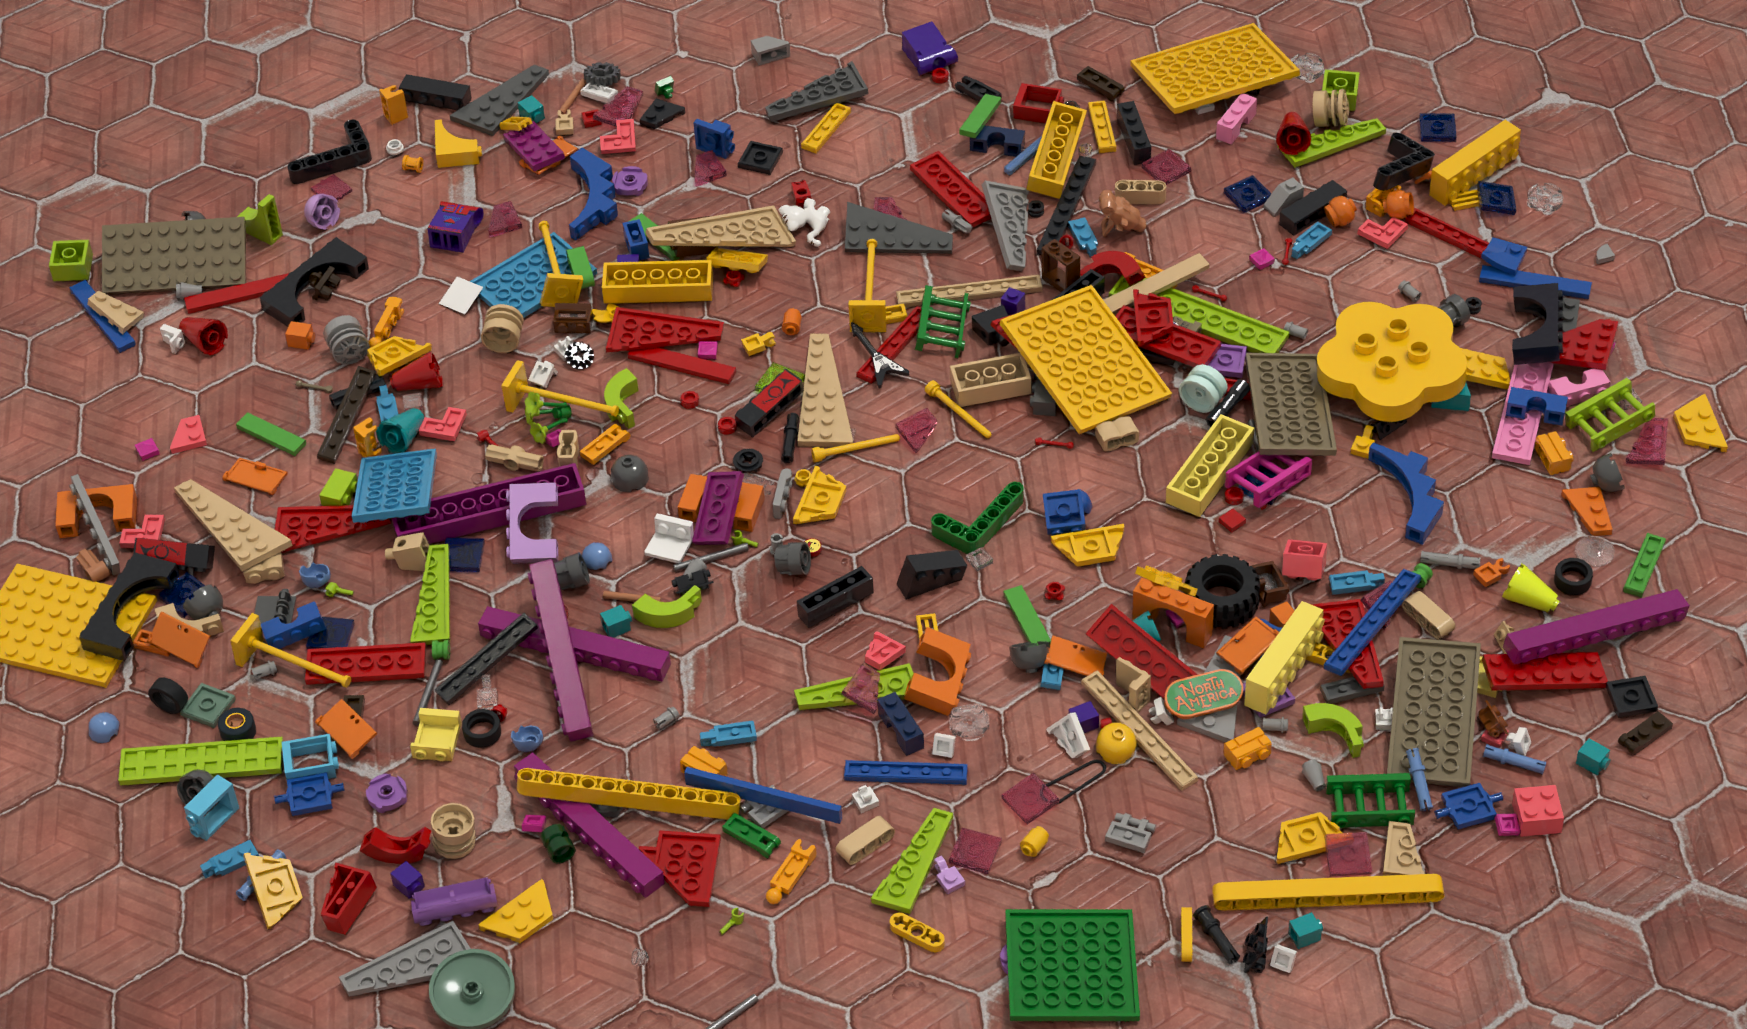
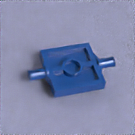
M327 772L288 779L286 794L274 796L275 804L288 802L292 816L333 809L331 800L333 793L345 791L344 784L331 785Z
M1481 783L1442 793L1441 799L1445 808L1435 810L1434 813L1437 819L1449 816L1457 830L1494 820L1497 813L1493 808V803L1503 801V795L1501 792L1489 795L1484 791Z

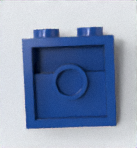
M700 119L694 121L696 149L724 159L734 152L735 144L732 143L734 131L731 130V125L715 120L712 124Z
M1081 489L1043 494L1048 535L1054 536L1067 532L1086 530Z

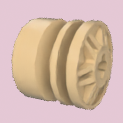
M1340 89L1339 93H1337V90H1332L1331 98H1329L1327 90L1314 91L1313 118L1315 126L1328 127L1330 119H1332L1334 126H1338L1339 121L1341 126H1346L1349 116V101L1345 89Z
M505 304L490 307L487 310L481 333V341L484 346L497 353H508L515 350L520 340V332L524 322L523 315L516 308Z
M449 803L437 808L432 814V844L434 850L439 855L451 859L461 858L469 854L475 847V821L473 813L468 807L458 803Z

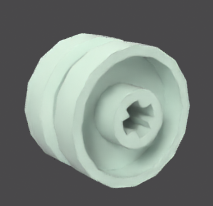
M1202 364L1195 366L1188 374V377L1183 380L1179 387V394L1184 403L1190 408L1201 413H1207L1216 407L1219 400L1226 394L1228 387L1221 373L1211 366Z

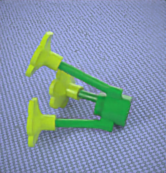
M529 392L528 398L525 399L526 422L531 426L530 434L537 443L544 444L548 430L562 423H567V419L572 415L571 407L566 402H543L540 400V395L534 392ZM543 406L554 407L553 409L539 410ZM552 413L553 417L558 419V421L543 427L539 423L532 422L534 416Z

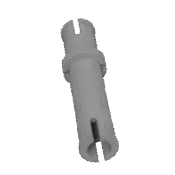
M1422 551L1420 563L1457 567V569H1477L1480 567L1481 557Z

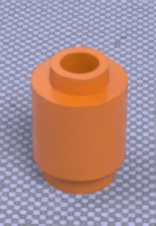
M790 308L784 313L782 331L785 334L796 335L799 333L802 320L799 310Z

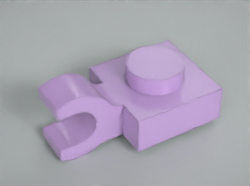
M942 856L934 859L936 863L934 867L939 873L936 875V880L947 895L965 886V880L955 866L948 868Z

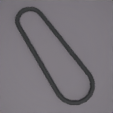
M1101 760L1087 762L1045 784L1041 788L1040 797L1049 804L1061 803L1103 775L1106 771L1105 763ZM1092 763H1100L1103 766V770L1060 800L1049 801L1043 796L1045 788Z

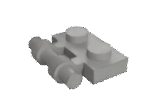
M745 800V803L740 806L742 813L751 810L748 812V817L761 828H765L788 812L787 810L764 804L759 805V803Z
M1116 813L1115 821L1111 822L1105 835V841L1145 853L1151 839V832H1155L1156 824L1149 823V820L1146 819L1139 820L1133 818L1132 815L1127 813L1124 815Z

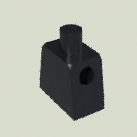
M1004 305L972 316L973 331L987 345L999 343L1002 347H1005L1009 344L1002 335L990 326L991 321L1008 316Z

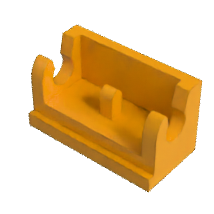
M396 85L379 90L383 114L391 125L408 118L404 92L402 89L391 92L397 89Z
M1397 185L1385 191L1375 188L1366 196L1365 209L1382 218L1385 215L1383 200L1387 198L1390 192L1395 190L1394 188L1400 190L1402 187Z
M370 417L353 427L358 453L363 458L378 456L382 452L381 448L373 451L378 446L374 434L377 426H373V420Z

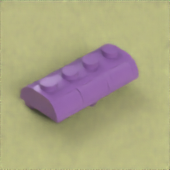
M486 877L414 892L412 898L415 900H411L414 923L424 926L431 924L432 920L435 919L448 921L453 919L454 915L461 914V917L471 916L473 911L491 912L494 910V907L498 906L494 884H489L491 880Z

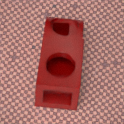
M805 180L791 182L795 205L803 208L805 200L807 198L811 199L808 184Z

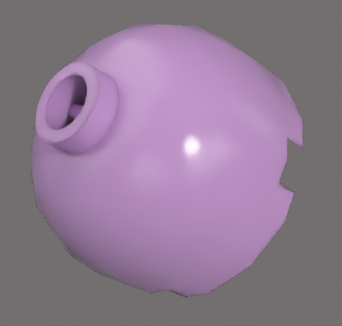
M316 194L309 198L304 207V215L308 223L323 230H326V227L330 224L334 226L340 215L337 199L327 194Z

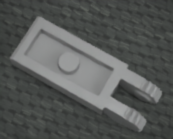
M788 468L781 471L774 496L773 517L781 519L782 512L786 511L787 500L785 499L786 497L789 498L790 489L793 484L792 471Z

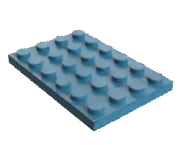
M553 232L550 236L560 273L572 275L566 255V250L572 249V247ZM544 238L470 281L483 287L478 296L490 307L498 304L512 306L520 311L523 318L543 307L540 304L546 275L547 273H553ZM589 262L593 276L598 274L597 268Z
M436 448L361 458L352 512L353 523L386 520L394 517L404 518L410 515L420 516L430 513L437 459Z

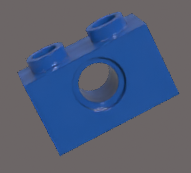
M640 219L622 223L624 239L629 254H639V260L649 259L648 242Z

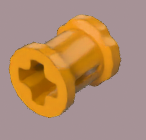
M404 155L402 160L403 170L410 169L416 170L418 173L422 172L424 165L422 157L411 158L409 155Z

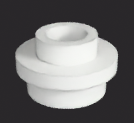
M394 139L387 143L386 150L390 155H398L403 152L404 147L399 140Z

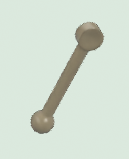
M301 380L296 381L297 387L304 386L324 390L326 393L333 392L332 386L323 387L303 383Z

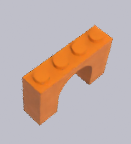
M690 474L678 505L680 519L697 522L707 476ZM742 482L733 521L734 529L753 532L765 499L764 486Z
M133 484L85 489L93 507L106 506L113 509V522L116 532H122L123 529H136L137 495ZM71 491L57 492L55 526L59 538L79 536V520L84 512L78 509L76 504L77 497L76 495L73 496Z
M1141 578L1133 590L1132 621L1146 611H1149L1151 614L1147 616L1148 619L1151 618V620L1155 621L1159 615V608L1169 609L1178 614L1185 622L1186 642L1204 649L1213 632L1214 604Z
M926 627L920 637L916 653L941 663L948 672L949 680L935 681L913 673L907 684L903 699L948 716L952 709L955 710L959 703L957 694L959 695L963 688L961 679H964L967 672L965 664H968L971 657L969 652L971 644Z

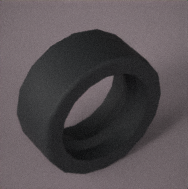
M1563 559L1556 566L1554 583L1563 593L1580 595L1589 590L1592 584L1593 570L1582 559ZM1568 571H1575L1582 574L1585 579L1573 582L1565 579L1562 574Z
M165 677L158 678L148 690L150 700L167 713H179L188 702V695L183 687Z
M477 709L467 714L462 721V730L466 742L471 746L482 748L493 745L498 741L501 736V724L498 715L488 709ZM480 722H487L493 725V728L484 734H475L470 731L471 727Z

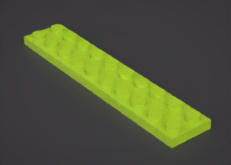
M1121 276L1109 292V297L1130 287L1123 276ZM1173 288L1156 294L1159 297L1171 299L1173 317L1177 316L1183 321L1190 323L1200 322L1202 323L1201 334L1231 345L1246 346L1247 351L1252 353H1278L1289 338V332Z

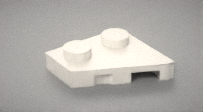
M1076 712L1069 713L1046 729L1049 734H1054L1058 738L1057 743L1066 750V753L1071 758H1078L1090 750Z

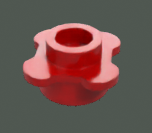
M730 270L726 274L727 278H724L723 281L724 284L738 287L740 282L744 280V275L738 270Z
M1051 582L1046 585V599L1059 601L1064 599V585H1061L1059 582Z

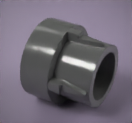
M1452 294L1448 296L1437 307L1447 313L1453 323V327H1459L1470 319L1469 307L1459 295Z
M792 542L787 545H779L775 550L774 556L777 571L780 574H788L789 576L807 575L811 567V553L806 542Z
M580 553L567 556L555 563L559 585L562 590L574 589L590 584L588 569Z

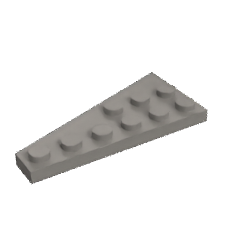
M985 180L982 188L1006 268L1022 271L1026 263V251L1024 248L1027 243L1025 234L1028 222L1026 208L1029 199H1027L1029 190H1026L1024 187Z
M1225 635L1216 652L1232 637ZM1216 652L1204 672L1226 669L1234 672L1240 678V674L1235 671V668L1218 656ZM1237 704L1230 709L1191 719L1178 718L1177 725L1226 743L1234 739Z
M451 921L339 976V980L349 997L429 981L437 966L444 959L456 952L471 948L454 921Z

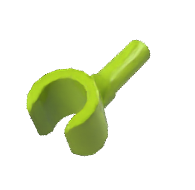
M739 530L734 531L735 537L731 536L736 546L743 543L754 547L759 545L757 542L743 538L742 532Z
M330 582L325 588L327 590L325 594L328 597H333L335 593L351 596L354 591L339 588L334 582Z
M739 908L732 910L731 919L719 931L722 935L734 924L739 925L743 923L744 912L738 915Z

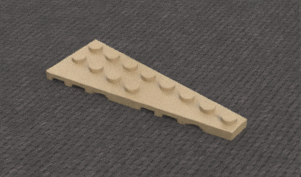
M774 205L649 227L645 232L653 246L794 247L796 244L795 238Z
M810 334L797 440L798 446L837 447L853 443L829 334Z
M190 479L174 487L175 493L241 571L292 546L291 540L193 480Z

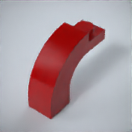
M1104 251L1091 256L1094 262L1080 270L1081 276L1090 269L1102 276L1108 273L1120 274L1126 279L1130 287L1146 278L1137 262L1130 255L1120 251Z
M374 827L364 835L360 852L385 863L403 864L405 861L409 864L423 858L424 851L428 848L431 841L429 838L432 830L424 827L412 836L396 837Z

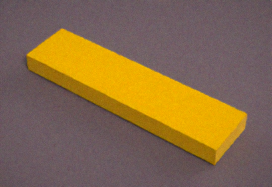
M1088 102L1099 153L1116 152V143L1106 102Z
M839 103L834 104L801 143V148L817 154L851 113V107Z

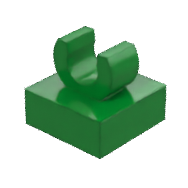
M669 76L656 82L654 91L657 96L663 94L666 99L673 97L671 94L673 93V78Z

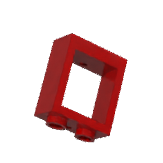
M1021 83L1013 104V118L1046 124L1050 109L1025 106L1027 100L1051 104L1055 101L1064 104L1062 89Z

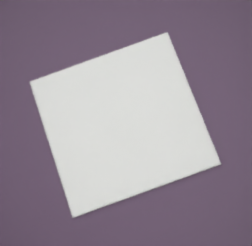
M456 277L439 304L466 314L483 287Z

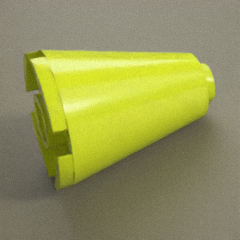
M1522 563L1510 580L1507 590L1502 595V598L1545 612H1549L1550 609L1554 611L1560 602L1557 600L1558 595Z

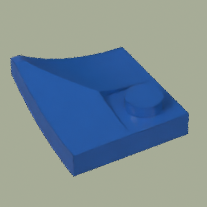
M1492 237L1489 245L1482 252L1481 258L1493 267L1515 276L1527 253V247Z

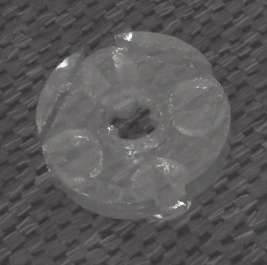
M1305 53L1304 56L1297 54L1291 59L1300 69V76L1295 78L1304 80L1307 83H1313L1324 72L1322 58L1316 54Z
M1544 183V186L1535 184L1528 190L1527 205L1536 211L1543 212L1545 215H1551L1553 211L1558 210L1563 204L1562 190L1551 183Z
M978 703L955 707L952 709L949 717L951 733L954 736L962 737V740L974 741L982 738L990 726L988 713ZM971 720L972 724L968 725L966 721Z

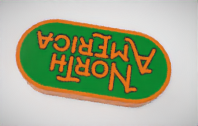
M1226 669L1214 670L1172 682L1166 689L1164 704L1172 715L1174 714L1181 719H1191L1230 709L1236 706L1241 699L1243 683L1238 675Z

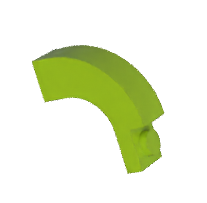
M627 368L618 372L609 380L604 391L605 405L619 406V413L616 417L607 413L610 420L613 422L618 419L621 424L630 429L635 426L634 414L623 401L639 390L637 378Z
M694 585L681 598L672 602H660L644 594L632 605L633 617L645 625L656 628H670L682 625L695 617L694 608H697L702 602L701 589Z
M1315 703L1303 706L1302 720L1308 734L1319 731L1335 732L1345 740L1352 758L1360 757L1361 748L1364 747L1362 739L1363 726L1353 713L1343 707L1328 703Z

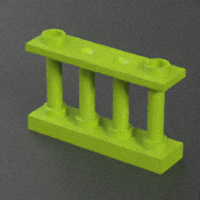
M1625 378L1565 412V424L1569 429L1579 425L1590 436L1591 451L1594 452L1643 423L1651 421L1655 417V404L1652 402L1644 407L1632 395V382ZM1626 399L1637 411L1628 415L1616 403ZM1611 408L1622 420L1612 424L1601 412ZM1595 417L1606 429L1597 433L1586 420Z

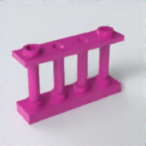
M1258 451L1226 472L1225 487L1228 489L1238 483L1254 493L1253 505L1260 508L1311 475L1312 459L1306 456L1300 461H1295L1287 455H1260ZM1277 458L1290 467L1283 470L1270 461ZM1264 466L1277 476L1269 478L1258 471V469ZM1252 475L1264 484L1257 487L1244 478Z

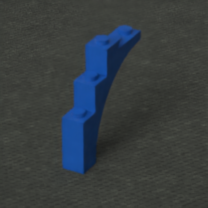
M580 148L570 156L571 169L585 181L589 189V198L585 208L569 224L570 237L575 241L600 222L606 225L618 216L617 203L613 201L616 197L614 184L610 182L613 177L612 166L584 148Z
M1372 443L1369 447L1368 460L1390 472L1402 484L1409 496L1412 505V515L1406 525L1405 538L1423 545L1442 516L1444 501L1432 497L1435 493L1436 479L1424 475L1427 471L1428 457L1412 451L1407 456L1382 445Z

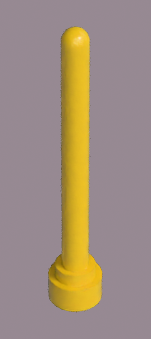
M935 380L930 381L926 385L925 392L929 396L938 397L985 438L991 437V432L944 394L940 385Z
M894 434L828 449L814 447L811 448L812 459L814 463L821 462L826 456L897 442L900 440V436Z

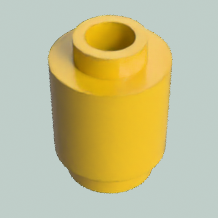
M1040 826L1032 828L1020 842L1022 853L1026 856H1037L1048 842V832Z

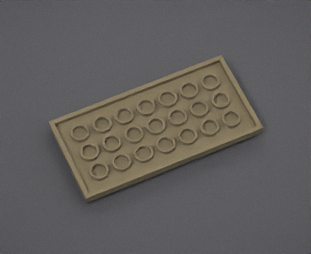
M245 217L102 225V292L106 295L176 291V284H181V282L202 285V289L225 288L246 283Z
M1246 353L1245 361L1260 455L1336 456L1337 448L1327 391L1323 389L1317 379L1318 354Z
M1400 637L1387 774L1409 773L1410 764L1406 751L1411 749L1412 755L1415 757L1413 748H1419L1421 762L1425 766L1424 774L1427 784L1459 787L1470 785L1481 643ZM1410 774V782L1414 783L1413 776Z

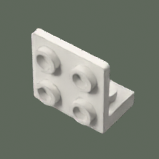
M657 513L654 518L655 534L644 553L646 556L681 563L692 543L694 535L693 522Z

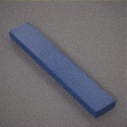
M1482 265L1479 282L1508 287L1558 283L1559 290H1563V295L1589 299L1592 282L1524 271H1517L1514 276L1493 266Z
M86 280L69 287L70 292L119 353L136 345L135 340L127 331L124 334L120 333L116 325L112 326L108 322V318L100 316L87 305L88 298L96 292Z
M846 760L844 781L967 785L968 764Z

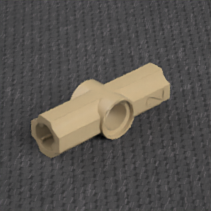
M488 445L486 449V460L504 464L509 470L516 471L519 468L538 472L543 468V456L527 453L519 446L514 445L509 449Z

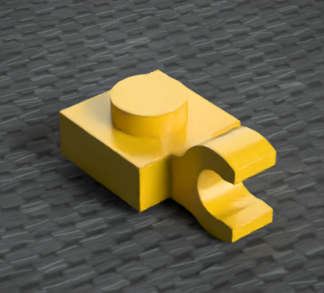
M768 332L763 336H759L757 333L741 339L742 345L749 356L766 350L765 346L773 347L776 345L774 341L775 336L772 332Z
M1366 425L1363 436H1356L1350 454L1364 458L1369 457V447L1372 443H1375V440H1372L1374 426Z

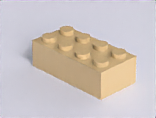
M1021 353L950 366V382L960 407L1031 394V376Z

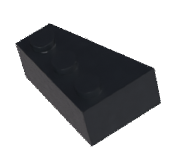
M958 550L907 555L896 584L907 600L962 580L967 564Z

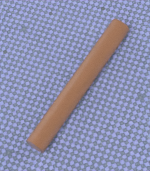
M581 79L560 108L561 114L567 112L579 95L580 90L586 85V80Z
M612 591L603 592L604 599L636 602L643 596ZM650 596L657 601H662L661 597Z

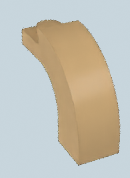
M174 603L155 608L157 619L162 611L209 636L224 632L219 614L199 620H185L177 614Z

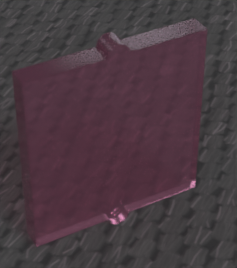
M333 174L311 187V191L315 194L331 195L338 201L351 193L352 188Z

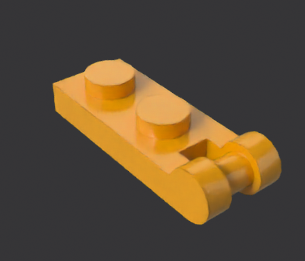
M614 424L580 450V456L594 465L622 442H627L631 434L626 430H621L619 425Z

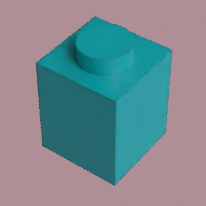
M532 95L518 102L519 115L521 117H529L535 123L545 119L543 105Z
M622 605L600 613L601 625L607 636L614 638L631 631L630 622H632V617L629 611L624 610Z
M1588 738L1578 750L1576 764L1598 775L1602 769L1605 770L1610 764V749Z
M1312 912L1289 921L1288 934L1298 949L1321 940L1323 925L1319 919L1315 918Z

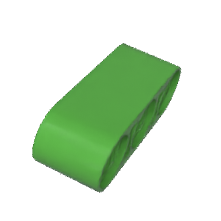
M584 246L567 249L566 255L572 275L583 276L581 289L595 286L593 273Z

